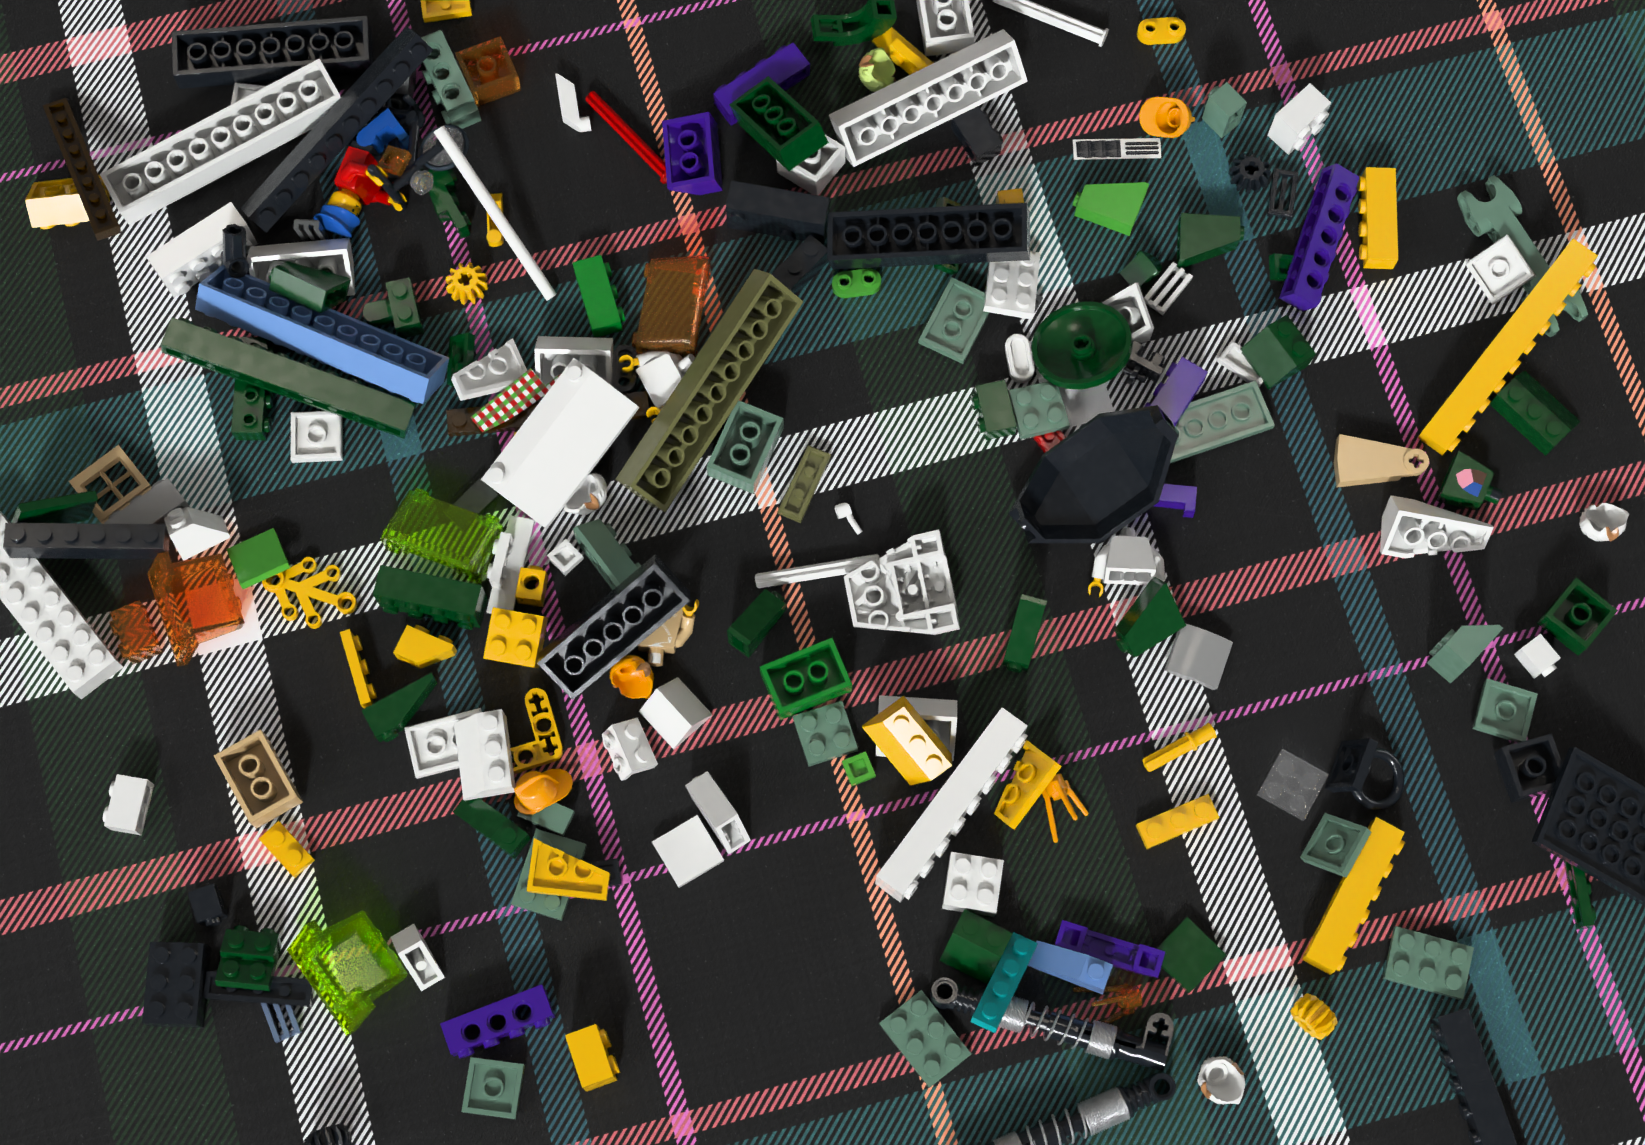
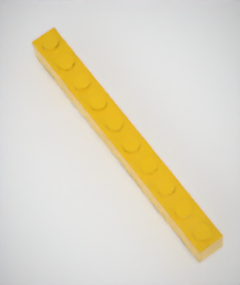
M1574 238L1570 241L1423 429L1418 439L1442 456L1447 450L1452 452L1461 441L1457 438L1462 430L1467 433L1476 422L1472 417L1477 411L1483 413L1491 402L1488 399L1493 391L1497 394L1506 383L1503 380L1504 376L1508 372L1513 374L1522 363L1518 358L1522 353L1529 354L1536 345V342L1533 341L1536 335L1539 333L1543 336L1552 324L1548 321L1553 314L1558 316L1567 305L1563 302L1568 295L1573 297L1582 286L1578 281L1583 275L1588 278L1597 265L1593 262L1597 258V254Z

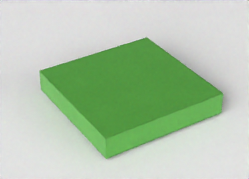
M274 528L226 549L242 589L290 568Z

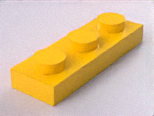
M348 629L341 631L340 635L360 705L366 708L374 704L373 699L377 698L373 684H368L366 675L370 674L366 660H361L359 651L363 650L358 635L354 636L351 630Z
M1206 794L1137 823L1136 828L1146 849H1149L1218 820L1220 817L1209 794Z

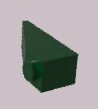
M432 673L361 710L379 742L383 740L388 742L395 739L399 735L398 732L406 727L437 685V681Z
M480 798L466 801L462 799L453 811L454 814L514 860L531 840L528 833Z

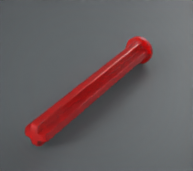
M591 91L585 97L586 102L661 177L660 182L662 184L667 183L665 162L595 91Z

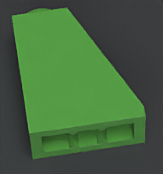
M1137 182L1085 185L1082 193L1077 192L1072 205L1076 207L1074 216L1130 236L1149 184Z

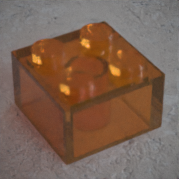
M501 36L455 52L457 64L477 107L521 91L518 74Z

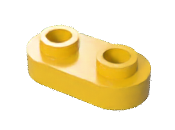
M1177 17L1145 19L1138 26L1137 37L1140 42L1146 45L1178 43L1184 38L1186 25ZM1171 26H1175V27H1177L1178 29H1177V30H1172L1170 27H1171ZM1150 27V28H1152L1154 31H1151V32H1150V31H1148L1146 28Z

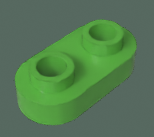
M871 268L839 272L832 280V290L840 298L873 295L881 287L880 274ZM871 277L873 281L868 283L864 279ZM846 280L849 282V284L843 286L840 284V282Z

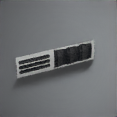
M1160 138L1073 140L1074 160L1161 158Z

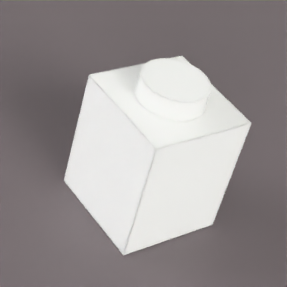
M1541 634L1514 654L1534 679L1540 674L1546 677L1557 668L1554 663L1561 658Z

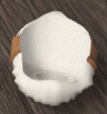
M590 473L567 502L564 511L572 514L588 515L600 509L607 498V484L600 474Z
M1601 502L1597 506L1590 504L1582 512L1579 525L1583 534L1594 541H1613L1625 531L1629 513L1623 508L1609 503Z
M1219 1056L1208 1057L1201 1065L1197 1082L1205 1097L1217 1104H1239L1245 1089V1078L1238 1064L1230 1058Z

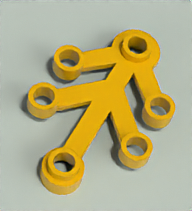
M305 557L300 563L262 581L267 591L276 594L282 607L281 613L283 617L288 621H293L299 614L298 609L290 603L286 590L296 593L306 615L305 621L312 629H317L322 625V618L315 612L310 598L334 605L342 614L353 613L357 608V600L353 594L342 592L339 595H335L314 588L328 580L336 582L340 579L341 571L336 565H329L324 571L300 582L290 580L303 572L312 574L317 570L316 561L312 557ZM313 562V566L310 569H305V564ZM331 570H337V574L334 577H329ZM275 577H279V583L273 585L271 583L272 579ZM351 601L352 604L349 608H343L344 602ZM294 609V613L291 616H286V611ZM312 617H318L317 623H310Z

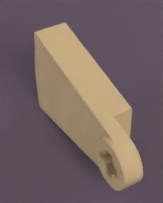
M1339 434L1336 439L1334 455L1336 488L1398 481L1402 477L1421 475L1429 465L1428 455L1420 449H1411ZM1413 457H1417V461L1421 462L1417 468L1414 467L1413 463H1409Z

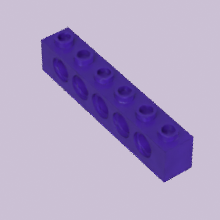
M1337 163L1323 168L1287 273L1288 275L1279 299L1302 312L1317 307L1321 302V293L1324 284L1329 278L1328 272L1336 256V247L1343 235V226L1350 213L1352 199L1357 192L1359 176Z

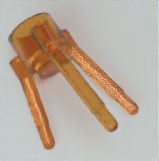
M1123 984L1119 986H1106L1104 992H1116V996L1091 1003L1095 1007L1117 1002L1119 1008H1124L1101 1021L1108 1024L1127 1014L1135 1013V1007L1142 1006V997L1137 985L1129 987L1128 984ZM1083 987L1073 988L1074 992H1094Z

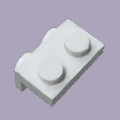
M638 717L612 724L602 733L604 747L608 750L613 761V768L618 773L621 781L628 779L632 774L652 769L658 765Z

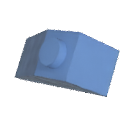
M1036 941L1038 945L1028 964L1029 967L1103 995L1113 964L1087 954Z

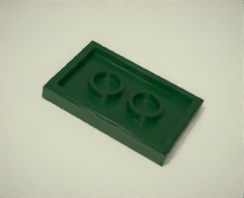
M96 491L19 503L11 523H75L89 520L98 500Z

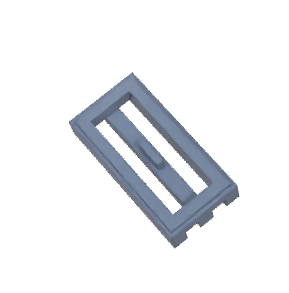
M261 1003L275 1043L302 1033L292 1006L285 1005L294 1029L289 1031L280 1005L273 1004L283 1034L279 1035L269 1005Z

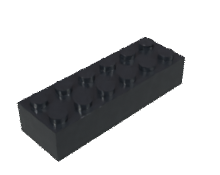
M655 554L539 652L537 664L573 700L690 602V591Z

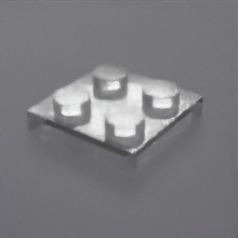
M1281 749L1257 796L1304 821L1329 774Z

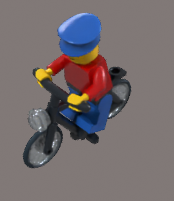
M408 94L403 96V100L407 104L403 110L391 107L392 102L391 98H389L346 145L349 147L334 180L335 185L340 191L333 192L327 205H323L320 213L315 214L313 217L314 220L320 221L326 231L352 238L351 232L360 225V220L357 216L361 211V204L369 205L374 202L386 205L392 204L395 210L405 211L407 209V200L398 190L410 184L417 194L424 195L433 187V175L429 172L430 169L445 171L456 166L434 134V131L440 127L429 132L424 138L420 147V157L417 158L419 132L424 126L425 116L413 98ZM443 125L464 156H466L469 149V139L466 132L455 125ZM405 151H408L407 169L398 162L401 157L400 155ZM391 169L400 176L392 183L388 179Z

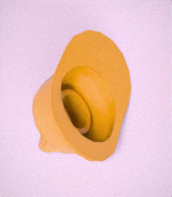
M1150 98L1143 104L1139 114L1143 130L1147 134L1157 137H1179L1188 130L1191 122L1195 121L1190 108L1177 98Z
M550 769L542 773L529 771L523 774L514 788L516 793L514 797L515 808L522 814L531 815L560 801L572 789L573 781L571 775L562 769Z

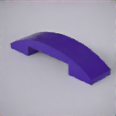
M1064 920L1061 922L1055 946L1087 954L1113 964V967L1155 978L1159 976L1165 956V951L1142 944H1133L1088 930L1087 927Z

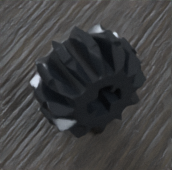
M1252 151L1248 157L1242 153L1238 159L1235 158L1232 161V167L1229 169L1228 174L1231 176V184H1238L1237 192L1243 188L1248 195L1251 189L1258 193L1261 187L1265 188L1267 186L1271 171L1268 170L1269 162H1262V155L1256 158Z
M340 1123L310 1133L304 1140L305 1145H353L350 1131L348 1132L346 1125Z

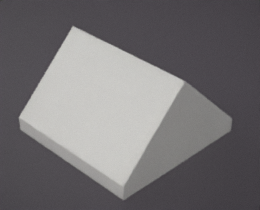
M1138 283L1130 285L1102 302L1116 309L1124 316L1129 324L1133 340L1138 343L1150 341L1154 326Z
M678 677L658 687L639 711L673 750L713 716Z

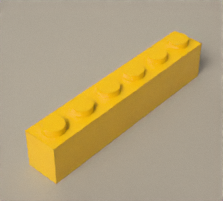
M1377 817L1370 822L1368 829L1372 833L1347 878L1342 877L1301 960L1329 975L1336 970L1340 971L1345 964L1347 957L1344 956L1347 947L1352 948L1359 934L1355 931L1359 923L1363 925L1368 918L1370 910L1367 907L1371 900L1375 901L1379 896L1382 887L1378 885L1382 877H1388L1393 867L1390 861L1394 854L1398 855L1405 843V841L1401 840L1405 833L1404 831Z

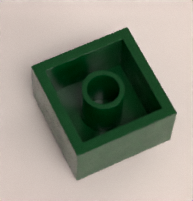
M1575 578L1558 596L1537 624L1576 655H1580L1589 647L1618 610L1579 579Z

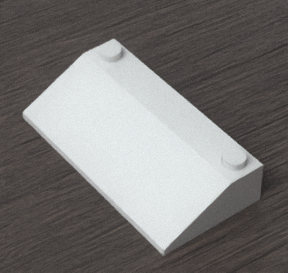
M573 358L481 480L544 528L548 529L639 407L585 365Z

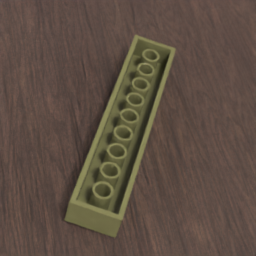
M754 269L615 480L650 506L666 512L803 301L772 274Z

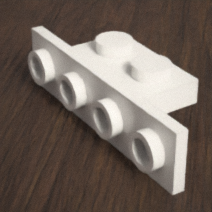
M509 515L506 532H501L499 539H495L492 553L495 554L493 564L490 563L487 569V578L492 586L487 613L492 614L493 607L514 611L520 568H524L535 520Z

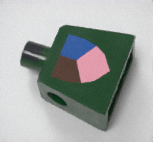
M1458 451L1451 461L1436 501L1470 510H1477L1483 500L1497 505L1503 491L1490 486L1494 475L1492 470Z

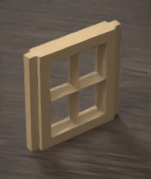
M119 445L69 481L76 492L81 493L87 492L85 486L101 476L108 486L97 494L98 499L110 490L117 496L119 500L105 511L96 502L92 512L101 524L109 520L108 518L112 513L123 510L130 505V501L133 498L144 495L152 487ZM120 461L128 472L112 483L104 472ZM131 475L139 486L123 497L115 486Z

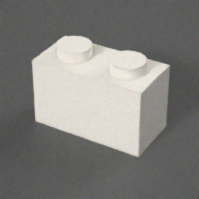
M117 774L115 781H112L110 785L109 795L111 799L109 807L107 806L103 813L104 826L113 831L142 835L154 784L148 779Z

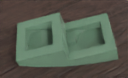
M554 803L535 814L525 815L518 812L517 817L564 836L575 811Z

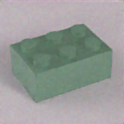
M738 401L729 415L706 466L707 475L755 494L784 429V418Z

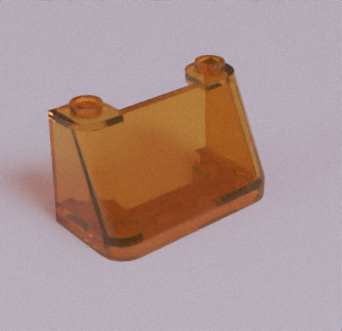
M697 255L652 258L650 263L645 264L644 278H647L640 323L638 332H634L632 338V347H636L637 355L650 351H669L672 354L681 355L682 358L688 354H692L696 358L698 351L695 348H697V342L699 341V328L705 292L711 277L710 257Z

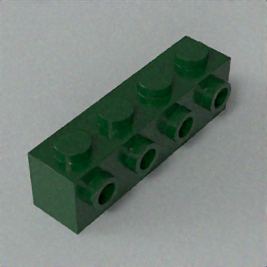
M238 337L243 343L249 345L258 344L265 347L268 352L276 354V347L272 345L270 340L263 337ZM235 379L231 433L236 440L267 441V432H271L272 429L271 417L268 416L269 408H273V394L268 390Z

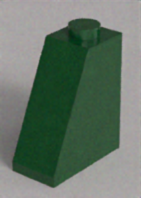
M1181 213L1177 230V267L1179 269L1235 250L1239 241L1244 239V226H1240L1241 217Z
M286 261L272 269L269 277L271 280L269 290L321 314L346 301L351 279Z
M1154 577L1114 629L1118 637L1116 643L1123 653L1127 652L1135 658L1184 628L1186 624L1167 583Z
M764 589L728 628L729 644L750 658L786 611L785 599L776 591L769 592Z
M1021 594L1002 665L1007 666L1008 670L1021 673L1022 670H1028L1046 600Z

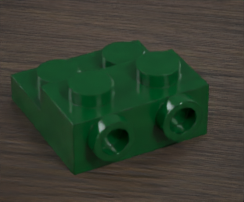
M241 925L235 926L234 929H226L220 949L221 960L215 978L216 986L270 991L282 946L280 935L270 928H262L260 932L250 931L247 927Z

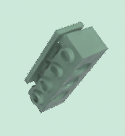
M438 30L421 37L433 49L430 55L421 63L425 68L422 74L427 85L432 84L435 89L431 93L436 104H442L444 108L441 114L446 125L451 124L463 129L480 122L481 117L474 102L475 100L443 32Z

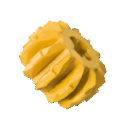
M469 261L466 267L459 263L458 270L450 268L452 276H447L445 279L448 284L446 290L449 294H452L451 297L454 301L460 299L461 304L465 305L467 300L475 304V297L483 299L484 294L482 291L488 290L486 283L488 278L485 273H482V268L479 265L473 268V264ZM469 281L470 284L465 286L464 283Z
M1308 993L1300 997L1290 1010L1293 1020L1298 1023V1026L1312 1037L1320 1040L1328 1036L1338 1023L1335 1013L1330 1010V1007L1316 996Z

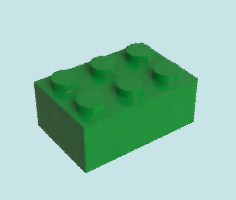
M833 638L760 666L761 677L779 720L852 692L851 680Z

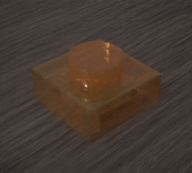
M388 145L377 166L381 167L386 173L401 177L412 155L408 150Z

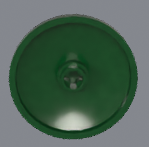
M1077 302L1057 309L1042 321L1032 340V356L1039 373L1050 383L1066 389H1088L1111 380L1125 367L1131 356L1133 339L1127 320L1116 309L1098 302Z

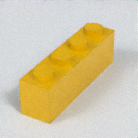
M1366 167L1362 176H1359L1357 183L1358 191H1361L1362 197L1358 202V213L1362 214V222L1359 223V236L1363 237V244L1359 248V258L1363 259V268L1393 269L1398 261L1396 168Z

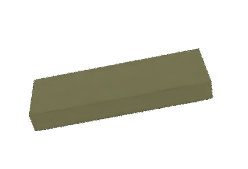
M810 445L807 446L778 509L779 515L799 523L802 522L831 459V454Z

